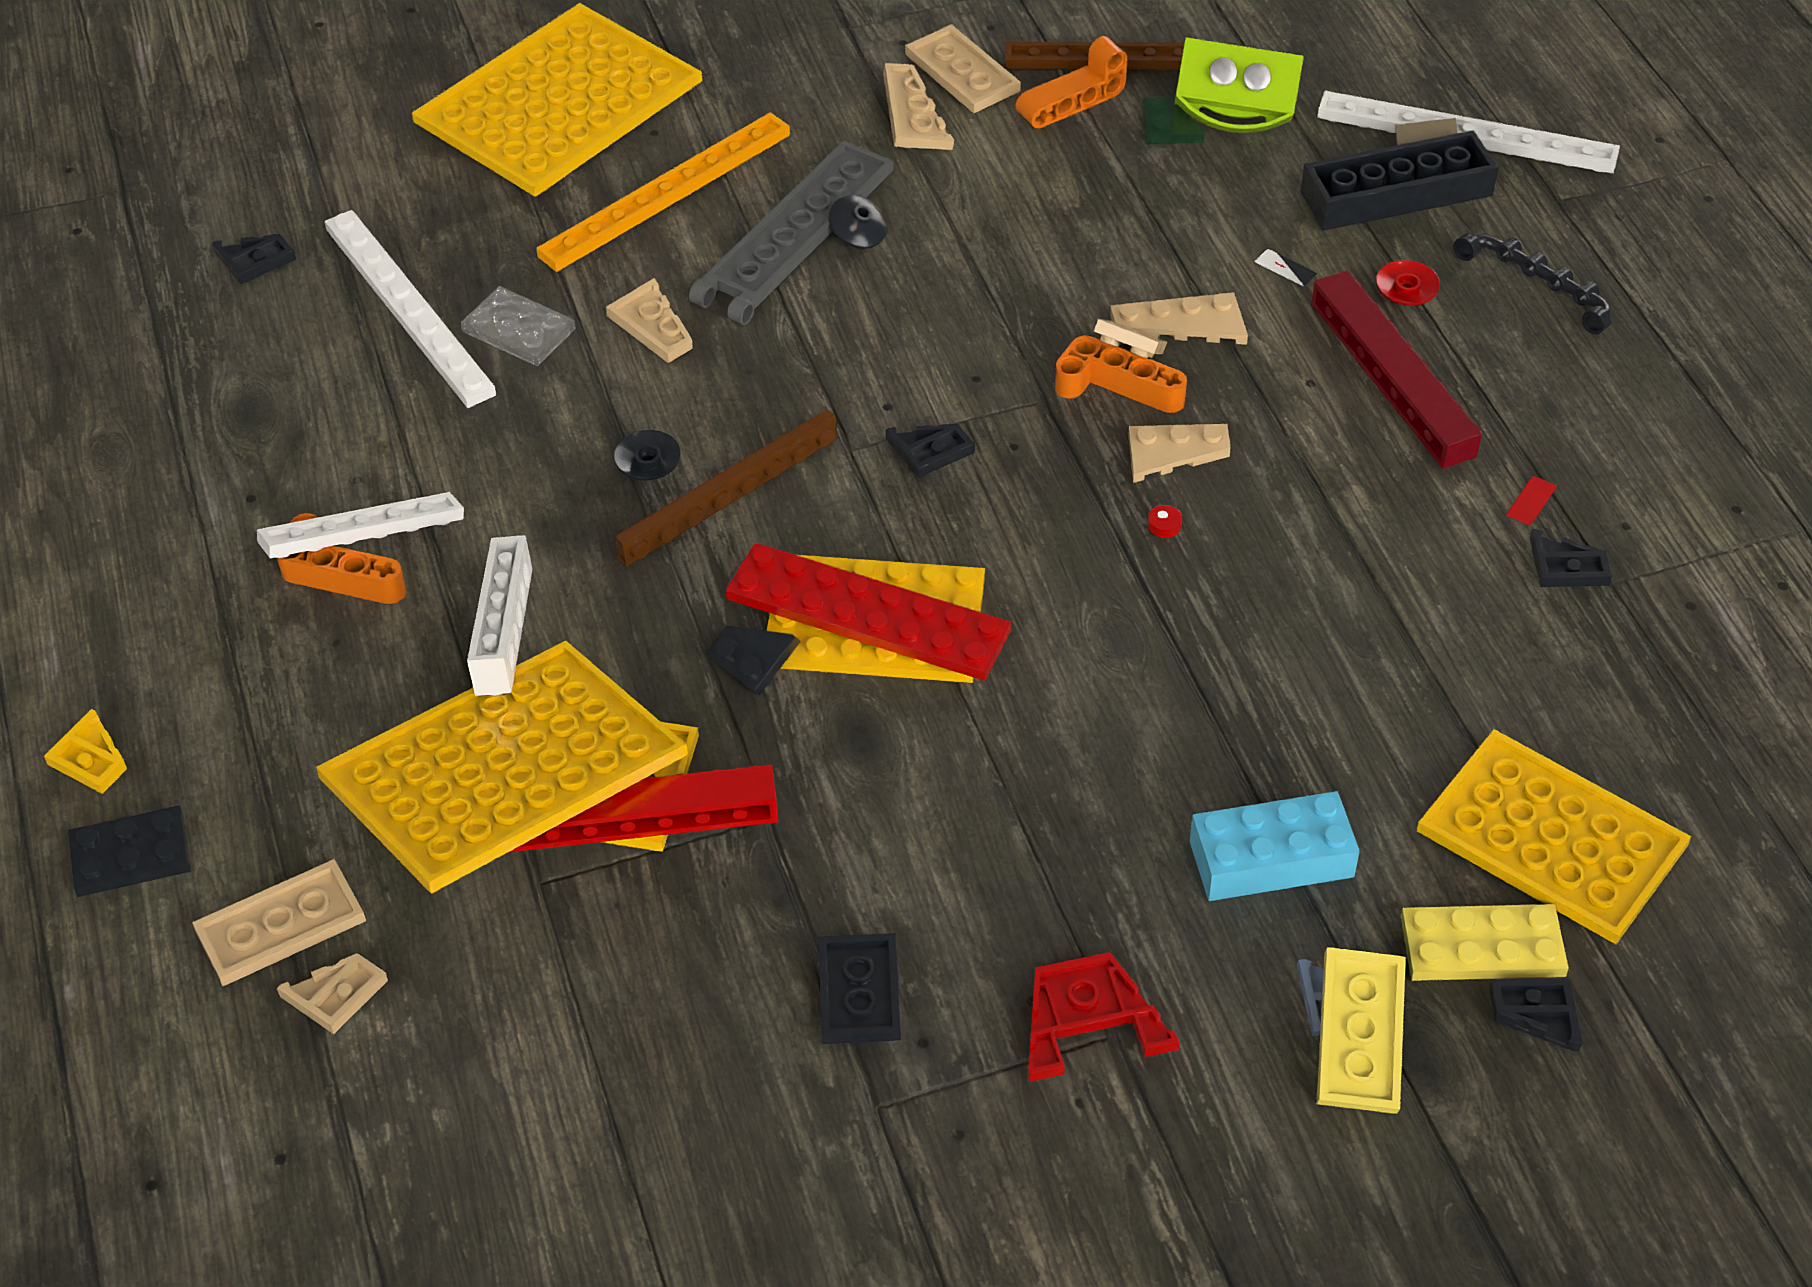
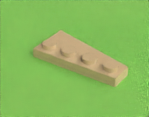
M885 63L883 74L894 147L953 150L954 139L951 134H947L945 131L946 124L942 117L937 116L932 98H928L925 94L926 87L914 65Z
M1234 292L1110 306V317L1113 322L1158 338L1160 334L1169 335L1174 340L1187 341L1188 336L1206 337V342L1220 343V338L1236 339V344L1247 345L1248 334Z

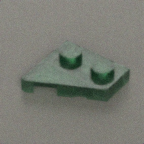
M1156 96L1142 98V114L1147 144L1204 143V130L1179 105L1174 104L1175 100L1172 97Z

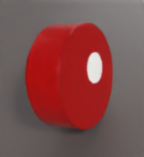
M1160 505L1154 507L1149 512L1148 528L1152 534L1162 538H1169L1180 532L1182 514L1177 508L1170 505Z

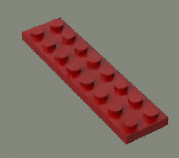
M756 542L726 589L727 600L983 681L989 675L1011 632V621Z

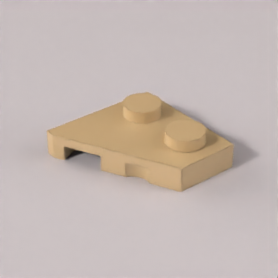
M356 953L340 960L333 966H325L312 971V978L293 986L285 982L277 990L282 999L335 1034L388 979L385 971Z

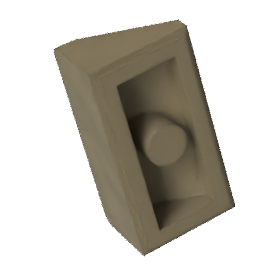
M1456 118L1395 125L1396 145L1458 133Z

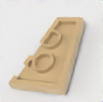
M655 278L606 306L607 317L667 363L692 349V338L679 317L672 312L669 301L665 295L661 294Z
M1227 424L1129 426L1128 438L1133 483L1144 480L1145 475L1159 472L1160 475L1171 473L1173 467L1184 464L1197 466L1230 457L1231 447Z

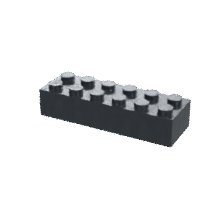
M1471 130L1306 163L1303 169L1301 194L1324 231L1491 197L1494 193L1498 166L1475 131Z

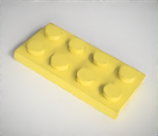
M1554 904L1402 908L1401 922L1411 981L1566 977L1569 968Z
M1326 948L1324 952L1317 1104L1397 1114L1400 1110L1406 957Z

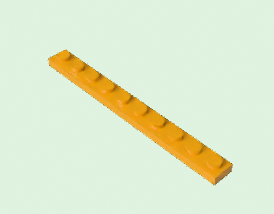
M771 112L538 246L536 248L538 258L554 271H560L790 136V126Z

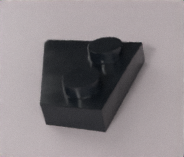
M280 234L265 235L260 238H241V244L223 246L222 240L212 242L215 254L240 284L296 260L294 250Z
M958 423L942 424L937 427L929 425L916 426V432L896 433V427L885 430L886 440L918 478L975 453V443Z
M1531 529L1529 539L1540 587L1610 586L1612 574L1605 550L1592 546H1583L1576 541L1564 537L1560 543L1541 537L1542 530Z
M726 626L705 654L760 695L801 641L793 634Z
M1570 978L1491 979L1489 991L1496 1022L1571 1051H1580L1582 1038Z

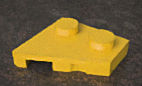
M93 709L44 755L47 765L101 794L127 770L118 749L115 748L110 735L104 729L96 711Z

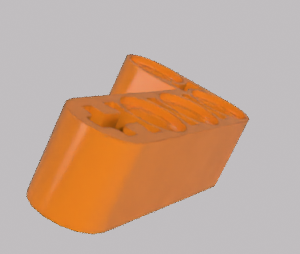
M1099 37L1092 43L1089 49L1087 66L1025 91L1018 97L1015 108L1034 128L1039 129L1119 95L1125 87L1127 55L1108 37Z
M1091 336L1075 338L1056 362L1055 391L1061 397L1076 398L1084 392L1090 383H1093L1167 413L1178 412L1185 405L1187 378L1184 373L1123 348L1103 342L1100 339Z
M311 513L299 514L290 523L318 517ZM328 546L318 551H304L290 554L284 558H277L283 579L290 583L384 604L397 603L406 595L401 565L392 558L337 546Z

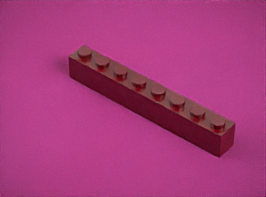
M1348 270L1315 280L1311 305L1442 469L1476 458L1482 440L1480 428L1469 419L1460 403L1455 402L1446 391L1444 384L1438 381L1432 374L1427 363L1421 360L1414 352L1409 341L1400 335L1394 323L1386 318L1379 309L1377 302L1372 300L1363 290L1361 283L1356 281Z

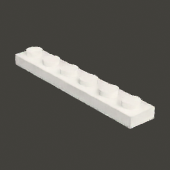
M450 492L257 529V542L269 558H284L290 554L318 551L328 546L348 545L358 540L383 538L388 534L403 531L413 532L419 528L433 525H447L453 521L463 520L464 507Z

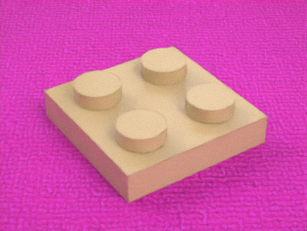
M1098 319L1094 332L1102 334L1101 341L1117 347H1123L1124 343L1132 346L1130 352L1146 358H1153L1154 354H1163L1167 344L1166 341L1110 320Z

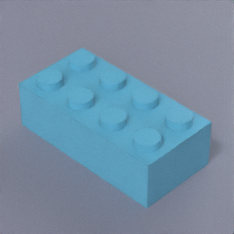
M1338 791L1192 815L1190 844L1208 901L1353 878L1355 876L1359 848Z

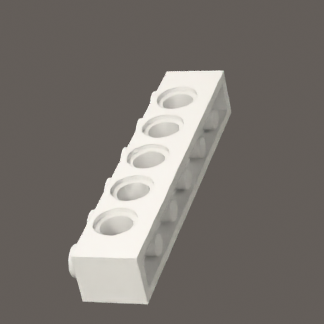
M526 535L491 538L467 659L475 696H497L512 692L532 575V564Z

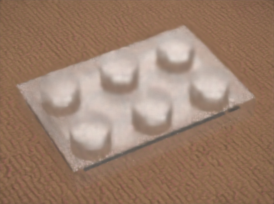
M501 286L493 291L460 322L462 332L535 366H538L576 329L574 319Z

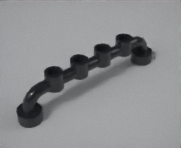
M1465 233L1455 240L1453 245L1454 252L1461 260L1469 261L1481 252V247L1489 248L1496 252V256L1500 261L1508 262L1511 260L1521 266L1525 275L1530 277L1537 275L1546 280L1549 288L1553 291H1560L1562 289L1573 295V299L1578 305L1585 306L1589 304L1592 306L1582 316V324L1589 333L1600 334L1610 326V306L1605 299L1599 296V287L1596 283L1586 281L1579 285L1572 281L1573 273L1565 266H1561L1554 271L1547 267V258L1543 253L1535 252L1530 256L1522 253L1521 243L1516 238H1509L1503 242L1488 235Z

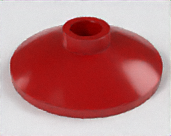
M1399 260L1388 263L1379 270L1376 277V286L1386 299L1397 304L1414 306L1431 301L1439 291L1440 281L1437 274L1430 267L1416 261Z

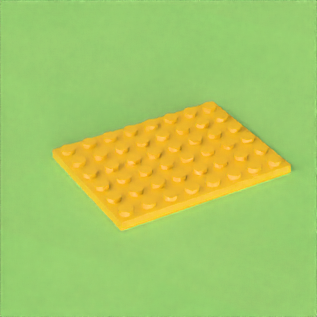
M579 3L412 112L413 122L536 197L702 82V71Z
M564 641L516 665L511 693H503L497 696H475L474 688H471L317 766L316 769L319 779L432 894L685 757L688 753L684 741L571 644Z

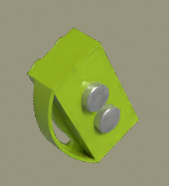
M1186 37L1174 104L1179 105L1187 114L1207 126L1233 133L1261 132L1276 128L1287 122L1291 123L1304 56ZM1199 109H1208L1219 115L1231 118H1264L1266 122L1254 125L1229 124L1212 119L1199 112Z

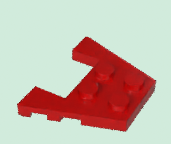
M1111 952L1035 968L1028 1066L1029 1082L1064 1075L1065 1066L1056 1039L1133 1023L1144 1057L1179 1050L1180 1041L1173 1030L1169 1031L1161 1021V1015L1153 1005L1149 1006L1138 992L1139 987Z

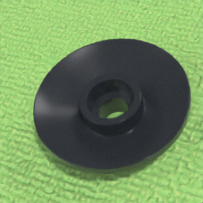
M855 195L841 197L834 202L829 211V224L832 231L841 241L852 247L862 249L875 247L883 241L887 234L888 224L883 211L875 203L864 197Z
M643 430L626 436L618 443L614 452L615 464L619 471L627 477L636 480H654L664 477L677 467L681 458L678 442L669 434L657 430Z

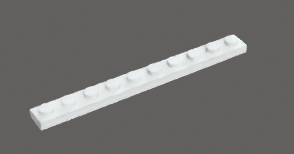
M1329 91L1324 92L1318 110V118L1374 128L1390 133H1395V125L1456 118L1457 132L1474 130L1487 150L1533 158L1539 161L1544 160L1564 164L1566 166L1581 167L1597 172L1614 173L1620 147L1619 145Z
M353 210L326 220L325 226L328 233L465 406L469 408L496 396L495 386Z

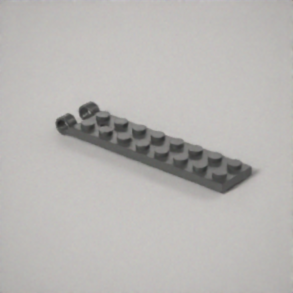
M843 140L701 279L695 281L689 293L690 302L703 308H708L714 301L716 292L720 290L735 297L729 305L728 318L741 325L748 324L753 317L755 308L832 232L829 224V211L834 202L841 197L849 195L866 198L894 170L893 161Z

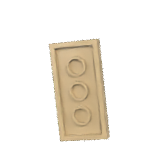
M952 24L905 45V55L973 113L1008 98L1021 90V82Z
M335 859L196 920L192 924L222 986H225L365 922L366 919Z

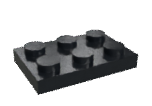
M180 805L68 830L73 885L77 897L191 872L184 816Z
M896 934L819 937L822 1044L901 1040Z

